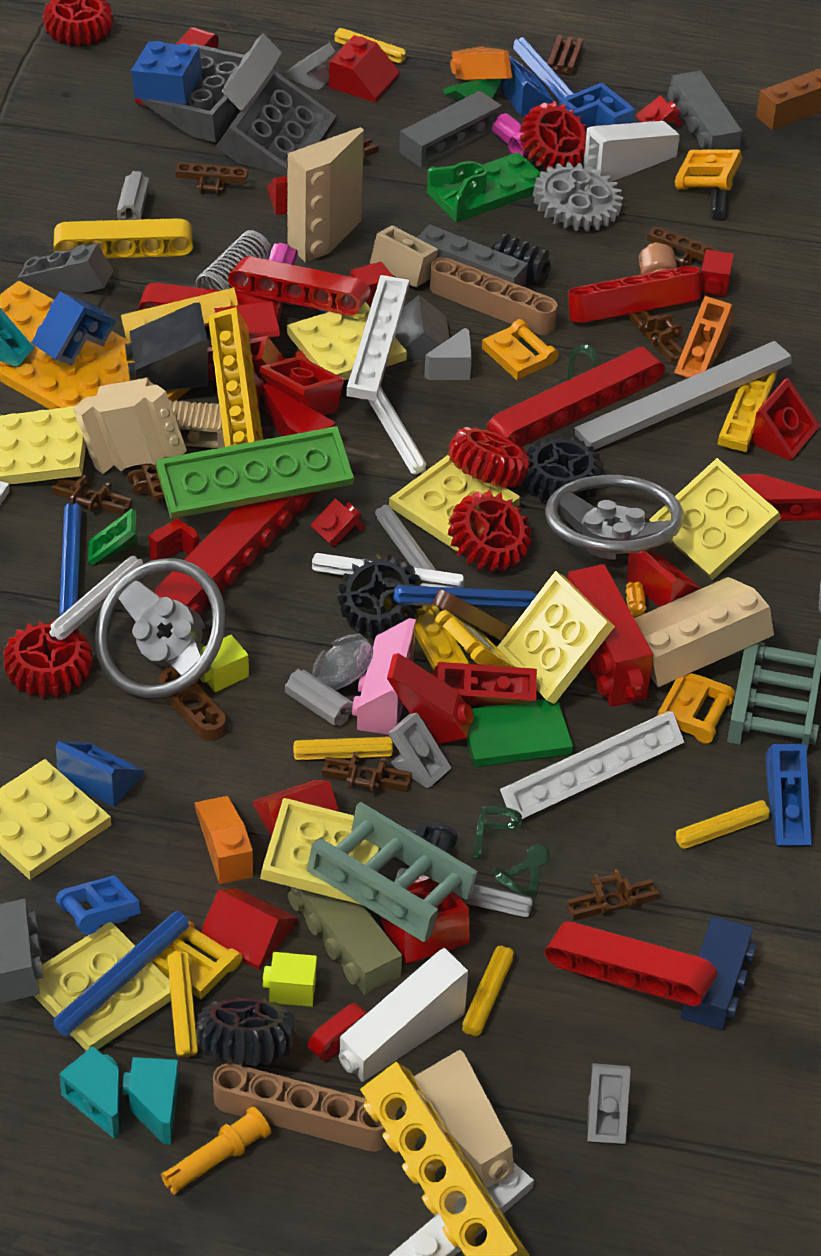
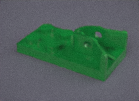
M519 152L484 165L468 161L460 162L454 166L437 168L432 166L428 170L427 194L458 223L532 196L537 177L540 178V172Z

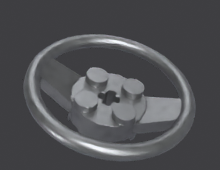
M623 475L590 476L569 482L552 494L545 508L547 522L559 537L573 545L587 549L590 554L606 559H616V554L640 552L658 547L664 543L669 544L673 537L679 533L684 520L682 506L671 492L653 482ZM600 487H620L638 490L662 501L671 512V520L645 522V512L643 510L618 506L610 500L598 502L597 508L576 496L575 493ZM558 514L561 515L570 525H572L578 532H581L582 534L577 533L574 530L567 527L560 520Z
M175 558L149 561L134 568L121 578L106 597L96 625L95 643L97 656L108 678L121 690L142 698L167 697L179 693L192 684L195 685L199 681L198 679L211 669L210 666L219 652L224 637L226 613L218 586L208 573L199 566ZM174 571L190 576L203 587L211 604L213 618L211 635L204 652L201 639L203 636L202 629H205V624L200 615L180 601L172 600L168 597H159L141 583V579L159 572ZM119 601H121L136 622L132 633L136 638V644L141 653L161 667H174L182 676L160 685H144L132 681L120 672L112 659L108 641L110 621Z

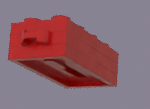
M605 564L568 572V580L615 626L585 664L589 673L592 672L596 679L599 694L605 696L610 707L647 699L653 653Z

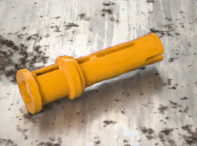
M253 1106L246 1110L244 1117L232 1125L225 1124L222 1126L220 1131H218L219 1136L169 1170L161 1173L166 1187L169 1189L172 1186L170 1192L174 1195L177 1194L185 1186L229 1156H241L245 1153V1147L260 1137L267 1138L270 1136V1127L261 1112Z

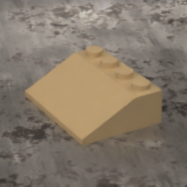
M361 127L288 153V245L297 249L298 256L305 263L329 254L361 222L364 130Z
M729 577L634 618L653 653L650 677L658 687L774 635L770 606L754 588Z

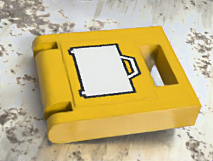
M447 610L441 611L436 616L435 622L441 628L448 631L464 647L463 649L471 654V658L477 664L515 667L479 629Z

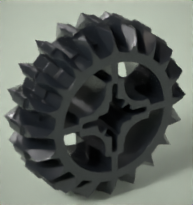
M561 435L557 440L548 437L546 442L538 440L535 446H529L526 455L530 458L528 460L530 468L527 469L528 472L525 479H523L524 488L530 491L531 496H538L540 502L549 500L556 490L569 482L585 477L603 475V462H601L600 454L594 452L593 446H585L584 440L575 442L573 437L565 440ZM600 488L587 489L575 493V495L587 502L588 498L595 496Z
M376 553L374 561L369 562L367 558L363 557L364 565L359 567L352 563L354 573H344L343 578L346 583L339 584L338 588L341 595L337 596V602L341 606L339 611L342 617L346 618L348 626L351 628L355 627L360 635L367 631L368 636L373 639L377 632L381 634L409 618L418 619L419 615L415 609L423 608V605H403L395 602L393 596L397 584L385 581V578H393L407 586L421 585V578L415 574L414 567L412 565L406 566L405 560L401 557L395 561L394 557L388 554L382 560L381 556ZM357 607L374 609L377 615L366 614Z
M236 997V999L232 1000L224 998L222 1002H212L210 1006L202 1009V1013L198 1016V1022H196L198 1048L203 1050L204 1055L213 1057L215 1061H226L227 1065L232 1063L240 1064L241 1067L243 1065H253L256 1067L257 1064L261 1063L269 1065L272 1061H281L283 1057L290 1055L291 1049L294 1048V1041H296L297 1029L295 1028L294 1014L289 1012L287 1007L279 1006L277 1002H266L264 998L257 1000L252 997L248 999Z

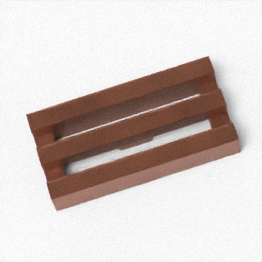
M558 35L548 60V65L556 73L572 75L583 47V39L578 38L577 42H573V37L568 36L567 40H563V35ZM561 47H564L558 65L554 66ZM570 49H574L568 68H564Z

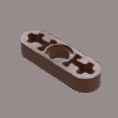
M439 589L432 602L439 608L449 611L500 641L511 630V627L442 589Z
M174 667L167 668L159 676V685L173 681L182 675ZM197 683L195 685L192 684L180 693L164 697L201 739L215 741L224 736L226 732L225 714ZM188 700H197L201 703L195 708H189L184 705Z

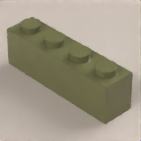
M290 887L287 896L292 908L295 911L300 910L306 918V923L311 933L319 935L330 958L338 960L343 967L347 980L352 985L356 984L364 995L401 977V953L363 905Z

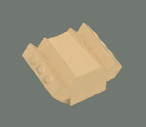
M148 378L99 386L97 396L86 397L73 407L93 465L102 474L113 466L117 467L120 471L130 466L152 463L155 466L157 459L183 455L187 451L166 391L158 385L151 383Z

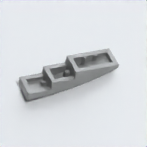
M264 33L256 39L251 50L243 56L239 66L231 72L222 90L240 111L245 108L258 91L282 53Z

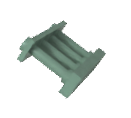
M819 639L816 655L765 646L764 642H758L744 648L730 721L728 743L740 745L742 731L749 732L751 729L802 739L801 744H806V750H808L809 744L815 745L819 725L812 723L821 673V639ZM762 659L811 667L814 668L813 676L808 678L763 670L760 665H755V661L762 662ZM758 682L810 691L809 700L806 702L757 693V689L751 688V684L758 685ZM755 705L806 715L805 725L752 716L753 713L746 712V709L754 708Z
M362 802L356 806L352 832L338 845L333 846L319 838L311 846L306 871L423 942L433 933L438 913L436 907L452 892L468 900L472 895L477 871ZM364 839L381 848L365 864L348 855ZM393 857H396L410 867L393 882L379 874L378 871ZM423 874L439 883L424 900L407 891Z

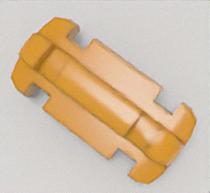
M629 582L626 585L627 589L625 591L627 594V607L633 618L645 614L644 611L646 610L643 585L640 582Z

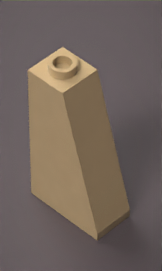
M461 1050L456 1051L414 1076L486 1189L495 1183L502 1182L514 1172L512 1145L472 1067ZM404 1104L402 1105V1111L406 1113L407 1106Z

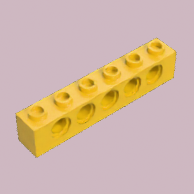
M236 307L208 315L225 447L263 440L248 326Z
M395 1062L360 1089L367 1099L363 1104L366 1111L375 1122L380 1121L384 1126L386 1132L383 1134L386 1143L395 1153L400 1152L406 1161L402 1165L405 1173L413 1183H420L426 1193L422 1196L425 1205L435 1216L437 1214L440 1215L445 1223L442 1231L454 1247L459 1246L465 1256H530L408 1068ZM406 1104L407 1110L405 1115L401 1119L396 1120L397 1110L400 1106ZM426 1134L425 1146L421 1150L416 1151V1141L420 1136ZM445 1165V1177L441 1181L436 1182L435 1174L437 1170ZM462 1197H466L467 1204L465 1209L461 1213L456 1214L455 1205L457 1201ZM486 1228L487 1238L485 1242L480 1246H476L475 1238L477 1233L481 1229Z

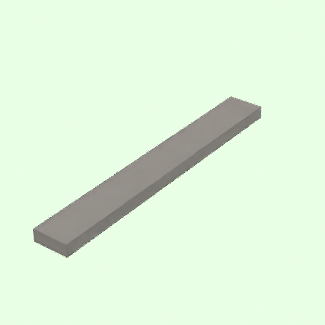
M773 341L575 427V436L580 441L584 440L586 447L593 446L594 450L790 365L791 355L776 341Z

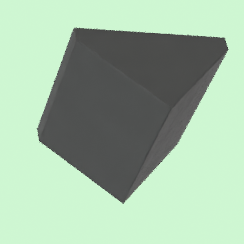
M420 295L403 307L395 338L407 351L406 360L425 359L427 353L450 338L447 316Z

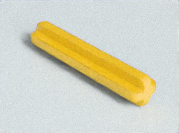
M339 28L335 33L336 43L345 45L353 35L363 36L366 39L377 42L392 62L402 64L406 58V50L343 28Z
M391 737L296 740L293 744L295 760H320L326 757L337 759L352 758L354 751L359 753L358 758L390 757L393 753Z
M759 800L681 828L676 831L675 838L680 848L686 849L769 818L770 810L765 801Z
M502 945L495 948L463 1020L462 1031L465 1034H470L474 1037L481 1034L513 961L514 952L511 948H505Z
M174 951V953L168 955L167 963L175 1048L178 1056L188 1058L196 1055L198 1052L190 962L187 952Z

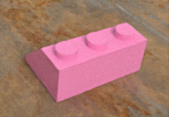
M409 618L376 636L372 649V658L367 666V673L362 672L359 678L358 692H361V696H355L353 701L352 716H357V730L389 735L388 732L400 722L404 704L387 680V675L393 654L399 653L414 663L416 619Z

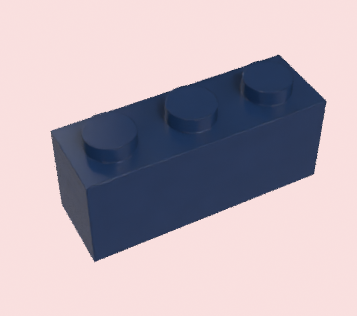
M715 916L711 917L698 957L706 959L716 968L717 977L700 1005L690 1006L683 1004L681 1019L723 1031L727 1017L734 1019L739 1003V998L734 997L736 990L743 991L748 970L743 969L745 963L752 964L757 943L751 942L754 927Z

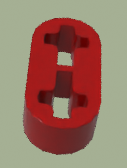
M351 1003L313 1033L308 1042V1049L322 1061L331 1059L340 1052V1036L368 1012L357 1003Z

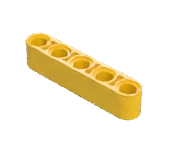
M185 219L62 222L54 228V252L73 250L80 245L98 244L106 258L185 256L193 248L192 226Z

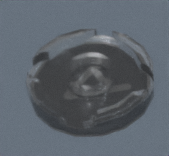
M349 634L340 637L331 643L333 648L328 652L325 649L321 651L313 664V676L334 690L345 687L358 679L369 667L374 653L369 641L360 634Z

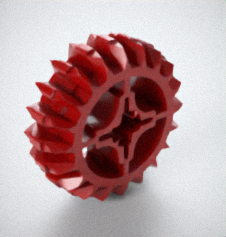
M50 0V3L45 6L43 23L45 24L47 34L51 35V39L58 40L59 44L66 42L69 46L72 44H78V46L87 44L90 46L91 42L99 43L100 39H105L107 34L111 33L113 22L110 3L105 0Z
M555 101L549 105L544 102L539 107L532 108L529 114L524 117L523 124L519 130L521 133L519 141L524 143L522 151L529 152L527 160L534 159L536 167L544 166L545 172H547L548 167L555 169L558 163L565 168L567 162L572 167H576L578 163L583 162L587 135L585 131L588 125L581 124L582 116L576 117L574 109L566 110L565 103L558 107Z
M477 427L459 429L449 446V460L454 463L456 468L461 469L464 474H469L472 478L479 479L483 483H490L492 486L499 485L502 488L518 486L525 479L528 472L527 469L530 468L528 463L530 458L526 455L527 452L524 451L522 446L516 445L515 441L508 440L506 436H500L496 432L492 433L486 429L480 430Z
M490 490L483 495L477 491L472 496L467 495L455 506L449 518L448 524L450 527L447 535L453 537L450 546L459 548L457 556L464 555L467 557L466 565L474 562L477 564L478 571L486 566L489 573L494 572L496 569L502 573L508 567L516 566L520 559H523L526 555L527 548L532 540L529 537L532 528L526 526L529 517L520 515L522 507L515 508L512 506L513 498L505 501L502 498V492L493 497ZM490 527H492L493 530L491 531L490 535L487 536L486 534L490 530Z
M54 619L50 624H43L40 620L38 626L27 624L25 631L17 630L15 637L9 638L3 653L4 670L6 675H8L10 683L16 684L19 692L26 690L29 697L39 693L42 699L46 694H53L55 698H57L60 692L69 695L71 687L80 689L82 681L88 680L89 672L93 666L92 647L88 643L86 634H80L78 627L63 640H58L49 633Z

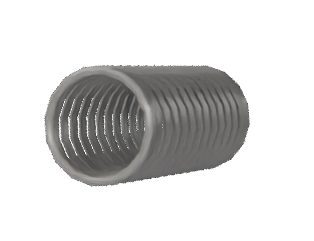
M247 230L197 277L196 288H201V280L203 287L207 289L204 284L205 277L207 285L210 289H213L207 277H210L211 282L218 290L221 289L215 284L213 279L219 283L223 290L230 289L229 283L221 275L223 274L228 279V275L224 270L230 274L231 271L228 267L232 270L234 269L231 263L236 266L235 260L240 262L238 256L243 258L241 252L246 256L256 257L244 244L252 247L259 258H261L258 250L244 240H249L256 244L263 254V259L266 260L269 259L272 251L269 242L262 234L253 230ZM250 236L260 241L266 249L267 257L265 258V253L258 243L246 237Z

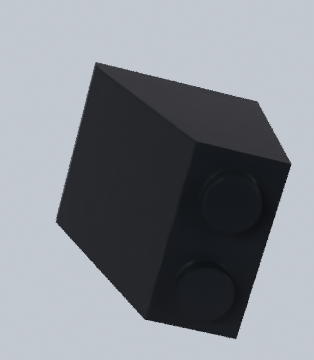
M200 302L192 303L130 331V343L125 344L126 361H132V363H128L129 381L148 378L151 383L158 385L163 390L208 386L207 336Z

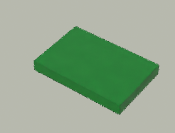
M542 699L536 700L533 703L504 704L472 709L473 721L470 723L466 741L474 767L572 754L573 745L558 700L555 704Z

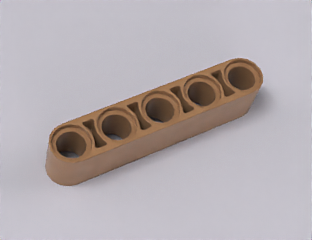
M442 257L432 261L430 290L434 294L510 324L517 319H522L529 325V330L535 334L548 335L554 332L556 328L557 302L551 297L450 258Z
M223 1064L214 1072L213 1100L215 1106L223 1112L244 1117L246 1110L253 1106L261 1112L270 1125L367 1151H380L388 1145L383 1137V1134L386 1132L384 1126L380 1121L375 1122L363 1105L367 1101L366 1098L245 1066L241 1067L238 1064Z

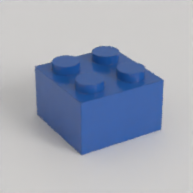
M148 41L131 69L134 97L186 104L203 75L200 48L187 44Z

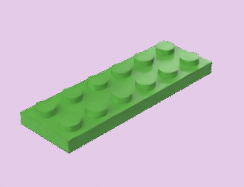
M337 426L156 460V469L171 519L353 485L354 481Z

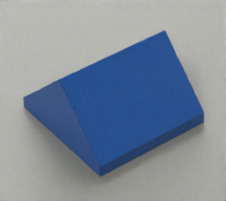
M509 56L512 78L501 79L500 88L518 114L523 117L529 114L532 108L539 107L544 102L548 105L555 100L539 78Z
M58 741L56 745L58 771L81 791L113 807L142 777L144 772L143 769L90 742Z

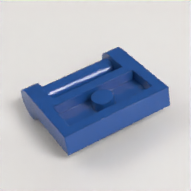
M115 875L63 889L56 897L57 905L63 911L69 912L76 920L77 928L86 935L95 933L99 925L109 922L121 923L128 920L130 916L141 914L139 900ZM87 901L93 909L86 910L80 903Z

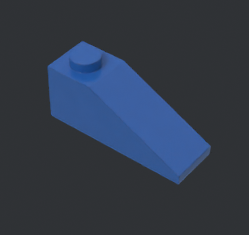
M772 744L766 752V773L776 846H811L806 744Z

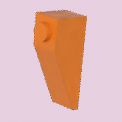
M480 46L452 52L453 59L450 61V66L455 78L463 80L512 78L509 51Z
M707 296L704 297L674 375L688 379L711 368L725 343L734 320L732 304Z
M224 796L194 802L219 885L253 878V850L245 826L229 797Z

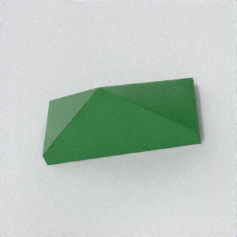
M501 79L475 80L453 85L443 89L444 95L459 101L478 91L483 92L492 99Z
M130 509L89 540L88 563L93 566L138 544L137 514L135 510Z

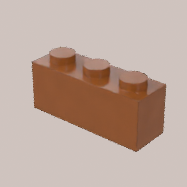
M821 68L760 90L756 117L771 130H775L820 113Z

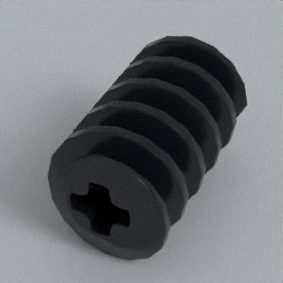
M505 233L501 239L494 243L491 249L528 263L527 280L530 282L535 281L536 284L542 285L546 281L551 269L549 250L544 249L539 255V246L534 245L529 251V242L525 241L520 246V239L518 237L513 238L510 242V234Z

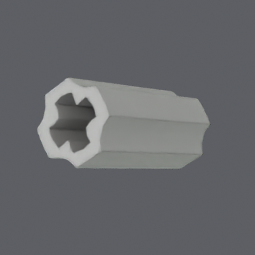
M132 171L125 178L117 208V218L121 220H141L149 190V178L145 177L142 172Z
M297 669L290 675L288 682L285 684L286 694L334 726L338 725L340 727L343 725L352 712V701L305 670Z

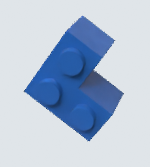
M603 83L560 99L559 106L565 103L566 110L574 109V115L576 117L582 116L581 124L588 125L587 128L634 123L635 108Z
M60 291L53 300L50 310L42 324L38 327L31 343L52 358L73 365L86 340L101 346L105 344L117 320L95 305Z

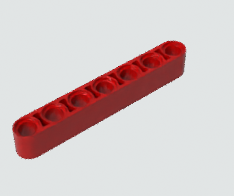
M645 347L636 348L494 415L488 422L486 429L492 433L496 432L500 436H506L508 440L515 441L518 446H525L656 383L663 376L665 365Z

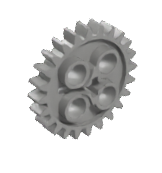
M567 162L565 168L558 163L555 169L548 167L547 172L542 171L540 178L537 177L533 191V196L535 197L534 204L539 205L538 211H546L545 218L554 217L553 223L557 224L561 221L564 223V228L573 225L575 231H578L579 226H583L586 231H589L590 226H593L596 230L600 229L601 224L608 227L609 221L615 222L616 216H619L623 197L620 196L622 190L616 189L617 182H610V175L602 177V170L593 172L592 166L589 165L584 169L581 163H578L576 167H572L569 162Z

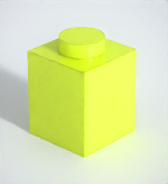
M232 635L224 637L219 652L210 666L211 669L199 679L203 683L207 682L212 690L217 692L248 678L249 659L247 652Z
M273 952L272 965L265 966L263 975V988H269V1002L313 1007L317 978V956Z

